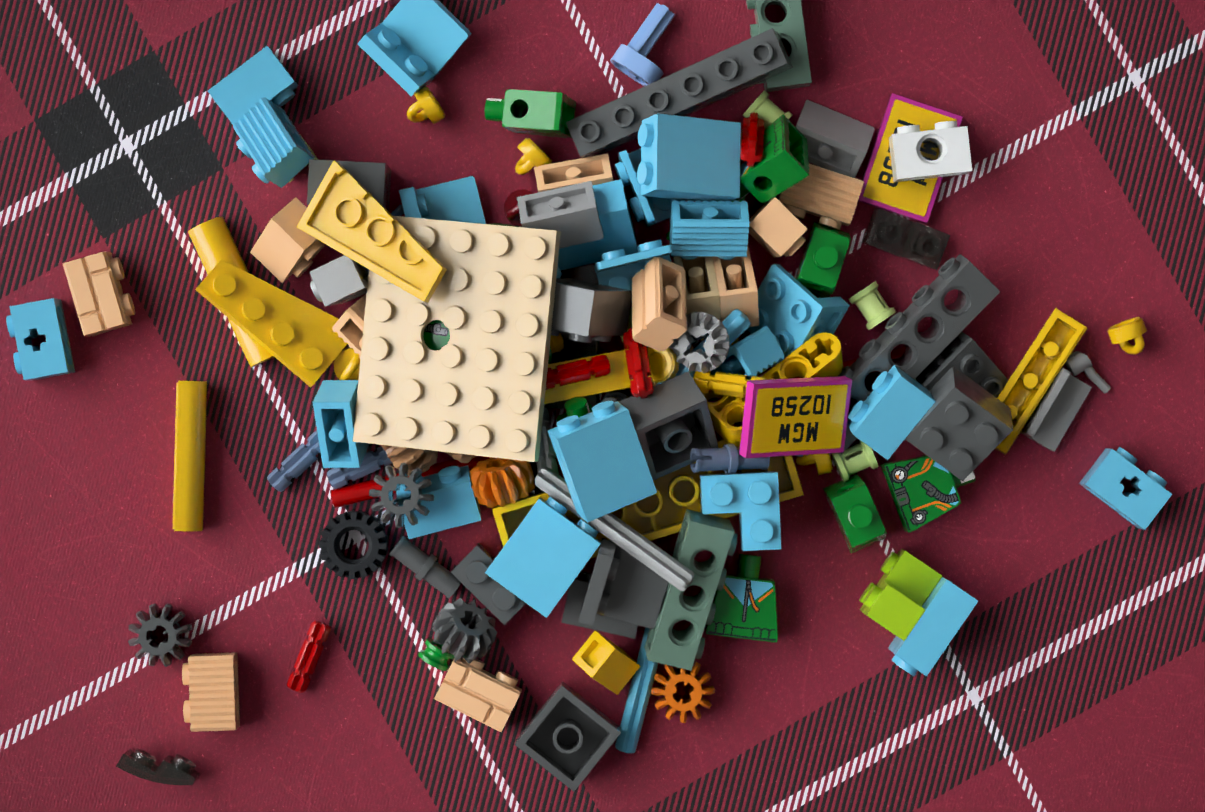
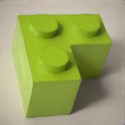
M901 549L898 554L893 551L890 553L880 568L884 575L877 585L872 582L868 585L859 601L863 603L860 608L861 612L905 641L925 612L922 605L942 578V575L907 551Z

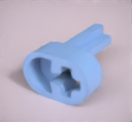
M657 3L627 46L624 44L620 45L611 58V63L642 86H647L660 80L664 74L663 71L647 59L646 56L670 24L675 14L669 11V8L665 5Z

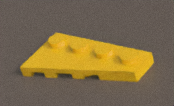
M335 160L332 162L297 228L428 303L447 269L339 162Z
M222 259L195 289L309 387L316 383L348 344L344 343L343 338L338 337V332H333L332 327L339 320L338 318Z

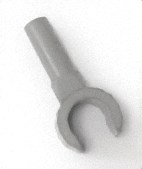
M1075 351L1070 355L1065 365L1073 376L1084 371L1086 376L1103 393H1107L1111 389L1110 385L1092 367V363L1087 355L1079 351Z

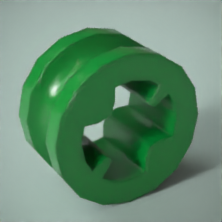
M427 638L425 641L427 647L425 650H420L418 656L427 664L439 670L447 671L449 668L447 662L449 659H454L453 654L450 652L442 654L443 645L434 643L432 638Z

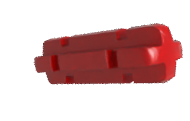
M750 113V117L743 118L740 159L747 161V166L750 167L755 166V162H761L763 159L765 123L763 119L758 118V113Z
M629 328L623 334L624 348L628 349L625 350L628 375L631 380V394L634 397L644 399L654 392L648 348L634 341L632 338V328Z
M603 354L591 357L590 361L582 359L557 365L553 370L549 367L547 370L546 390L555 388L556 384L564 386L589 380L593 375L595 378L611 373L608 357Z
M315 620L311 623L307 632L309 638L304 640L294 665L296 670L291 672L287 682V687L299 693H304L307 690L311 680L309 675L314 673L324 648L322 643L327 641L331 631L329 625Z

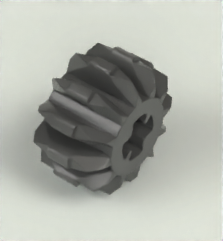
M401 463L399 476H397L395 469L391 465L386 466L385 471L389 477L388 481L380 475L374 477V481L383 486L382 490H369V496L381 497L380 502L374 503L371 506L372 511H379L384 507L387 509L381 517L383 523H387L393 514H396L395 526L397 528L403 527L404 514H406L411 525L418 524V518L414 511L417 510L420 514L427 516L430 511L421 505V501H434V495L422 494V489L432 485L431 480L426 479L420 483L416 482L423 472L420 468L413 470L410 477H408L409 468L407 463ZM401 484L407 486L405 491H411V499L404 500L403 506H398L396 503L399 500L393 499L392 493L393 491L400 490Z
M461 598L454 601L453 604L447 602L433 622L432 630L435 632L433 642L443 645L442 654L447 652L453 654L455 662L463 657L470 664L476 658L482 659L483 656L487 655L496 640L497 631L494 629L496 619L486 616L487 607L483 609L476 607L475 600L468 604Z
M156 603L149 606L150 616L142 610L137 612L136 617L141 624L132 623L128 628L131 632L139 634V637H134L128 641L130 646L140 644L142 647L136 653V658L141 659L149 653L148 665L152 667L157 664L159 656L165 667L172 664L171 654L179 660L185 656L183 650L178 645L189 647L192 644L191 639L182 636V633L192 630V625L180 626L178 622L185 617V613L180 611L174 617H171L173 610L171 604H166L162 613H160ZM162 626L166 629L163 634L168 633L169 636L168 639L159 644L155 641L158 637H153L152 632Z

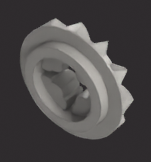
M705 312L687 314V331L678 339H674V343L669 347L677 356L676 362L686 366L689 372L698 371L706 373L716 369L725 361L729 352L730 341L725 326L716 317ZM708 333L709 337L705 339L706 342L703 344V348L706 351L698 349L691 352L689 349L694 342L691 335L698 338Z

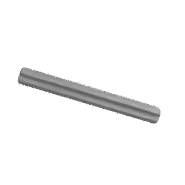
M544 467L537 474L535 485L584 520L576 512L565 479L549 467ZM609 513L588 522L590 526L680 591L686 590L692 583L694 573L614 514Z

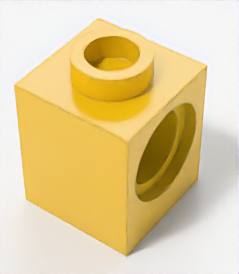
M596 630L572 658L592 679L616 695L620 693L640 668V665L622 648Z

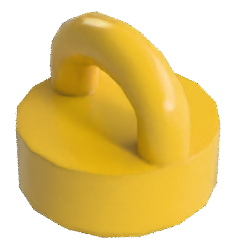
M424 86L414 94L418 101L408 108L407 118L410 121L416 123L429 118L433 124H436L445 118L442 107L428 87Z
M525 138L517 146L524 154L515 166L517 174H526L534 166L552 164V160L530 138Z
M1140 317L1117 323L1107 331L1112 344L1119 343L1122 350L1128 354H1139L1145 346L1142 334L1147 332L1143 319ZM1134 339L1135 345L1129 344L1128 340Z
M348 347L343 349L334 361L336 377L339 380L359 379V354L354 353V348Z
M648 347L653 382L663 383L674 378L679 370V363L676 362L677 356L674 351L669 347L665 351H658Z
M829 453L809 454L796 458L798 465L816 463L819 475L833 470Z

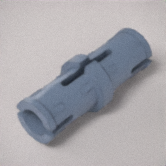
M725 444L722 448H692L690 461H697L695 464H690L693 473L723 470L725 474H734L737 470L768 469L770 457L744 458L739 455L740 447H736L734 444Z

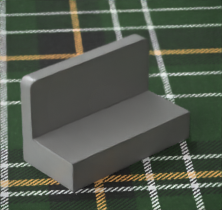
M806 100L795 126L807 139L808 160L810 163L855 178L875 130L874 127L809 100Z
M592 181L517 197L522 227L561 231L559 249L604 238Z
M1065 368L1060 370L1020 432L1052 452H1055L1092 388L1070 375L1071 372Z

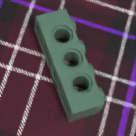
M746 0L747 10L754 9L756 24H750L751 38L773 28L779 33L782 42L789 47V59L793 68L758 84L764 83V90L766 92L809 87L812 80L801 0ZM770 5L780 6L784 10L785 19L779 23L770 22L765 16V8Z
M686 509L672 557L694 573V579L689 586H700L701 591L695 596H686L683 594L684 591H680L668 582L656 625L653 629H649L644 648L648 661L691 671L694 660L701 658L705 646V638L702 637L705 625H711L716 610V604L712 602L716 590L721 591L726 580L727 570L723 567L727 555H733L737 544V534L734 533L729 519ZM707 550L712 552L711 557L707 561L698 562L694 560L695 555L700 551ZM680 620L691 622L685 630L678 631L673 629L674 624Z

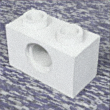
M945 121L935 123V130L920 131V125L897 127L898 134H892L889 137L893 182L966 175L972 172L968 126L958 127L957 121ZM932 141L938 146L939 156L936 160L930 161L921 155L920 146L922 142Z

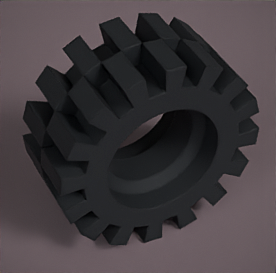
M348 511L336 516L327 523L328 525L321 533L322 538L319 541V548H321L322 552L320 554L321 558L325 560L326 567L330 571L333 570L340 577L356 579L370 575L382 565L388 553L389 539L388 535L386 536L383 524H380L376 517L368 515L363 511ZM357 530L367 537L369 547L367 553L362 558L350 559L342 553L340 540L347 531Z

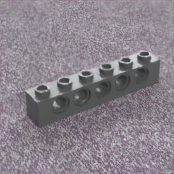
M772 28L566 122L580 157L601 155L638 138V131L642 125V120L657 113L687 116L793 68L779 33Z
M959 254L956 258L947 260L939 269V276L929 286L924 285L914 294L910 306L903 313L898 312L892 316L885 326L886 330L876 340L868 341L859 352L860 357L850 367L842 368V372L838 376H846L852 379L850 398H853V404L849 409L848 415L857 402L860 400L865 401L873 391V385H864L865 378L870 372L879 371L880 375L884 371L888 372L895 365L915 379L1000 293L964 256ZM957 289L958 297L956 301L950 305H945L944 298L946 294L951 290ZM925 317H931V326L926 331L918 332V323ZM899 344H905L904 354L899 358L891 359L893 348ZM848 424L844 451L857 439L851 433Z

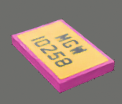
M892 93L862 179L864 184L858 201L927 224L943 177L893 182L889 137L892 134H898L897 127L920 125V131L935 130L934 124L938 122L957 121V126L960 127L963 117ZM932 141L922 142L920 146L921 155L927 160H936L939 156L938 146Z
M846 376L748 380L739 455L744 458L844 452L852 379Z

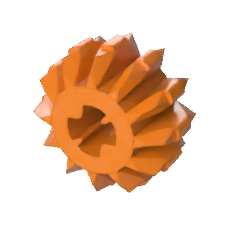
M489 457L487 460L479 461L477 466L470 471L471 488L474 496L477 497L479 504L486 505L489 508L497 505L504 507L509 503L515 504L518 499L526 498L528 493L535 488L531 463L528 461Z
M698 662L693 663L691 671H686V669L679 668V671H675L673 666L664 665L669 674L668 678L658 672L654 676L655 680L664 684V686L651 688L652 695H665L656 701V709H662L669 704L670 706L666 711L665 717L671 720L676 710L680 711L679 718L681 723L687 722L686 711L689 710L692 711L696 719L701 718V713L696 706L700 704L707 709H710L712 706L711 702L702 697V695L715 693L713 686H701L710 680V673L705 672L696 677L701 666ZM682 681L684 686L687 683L693 686L689 689L690 697L684 700L681 695L679 698L673 695L677 692L676 684Z

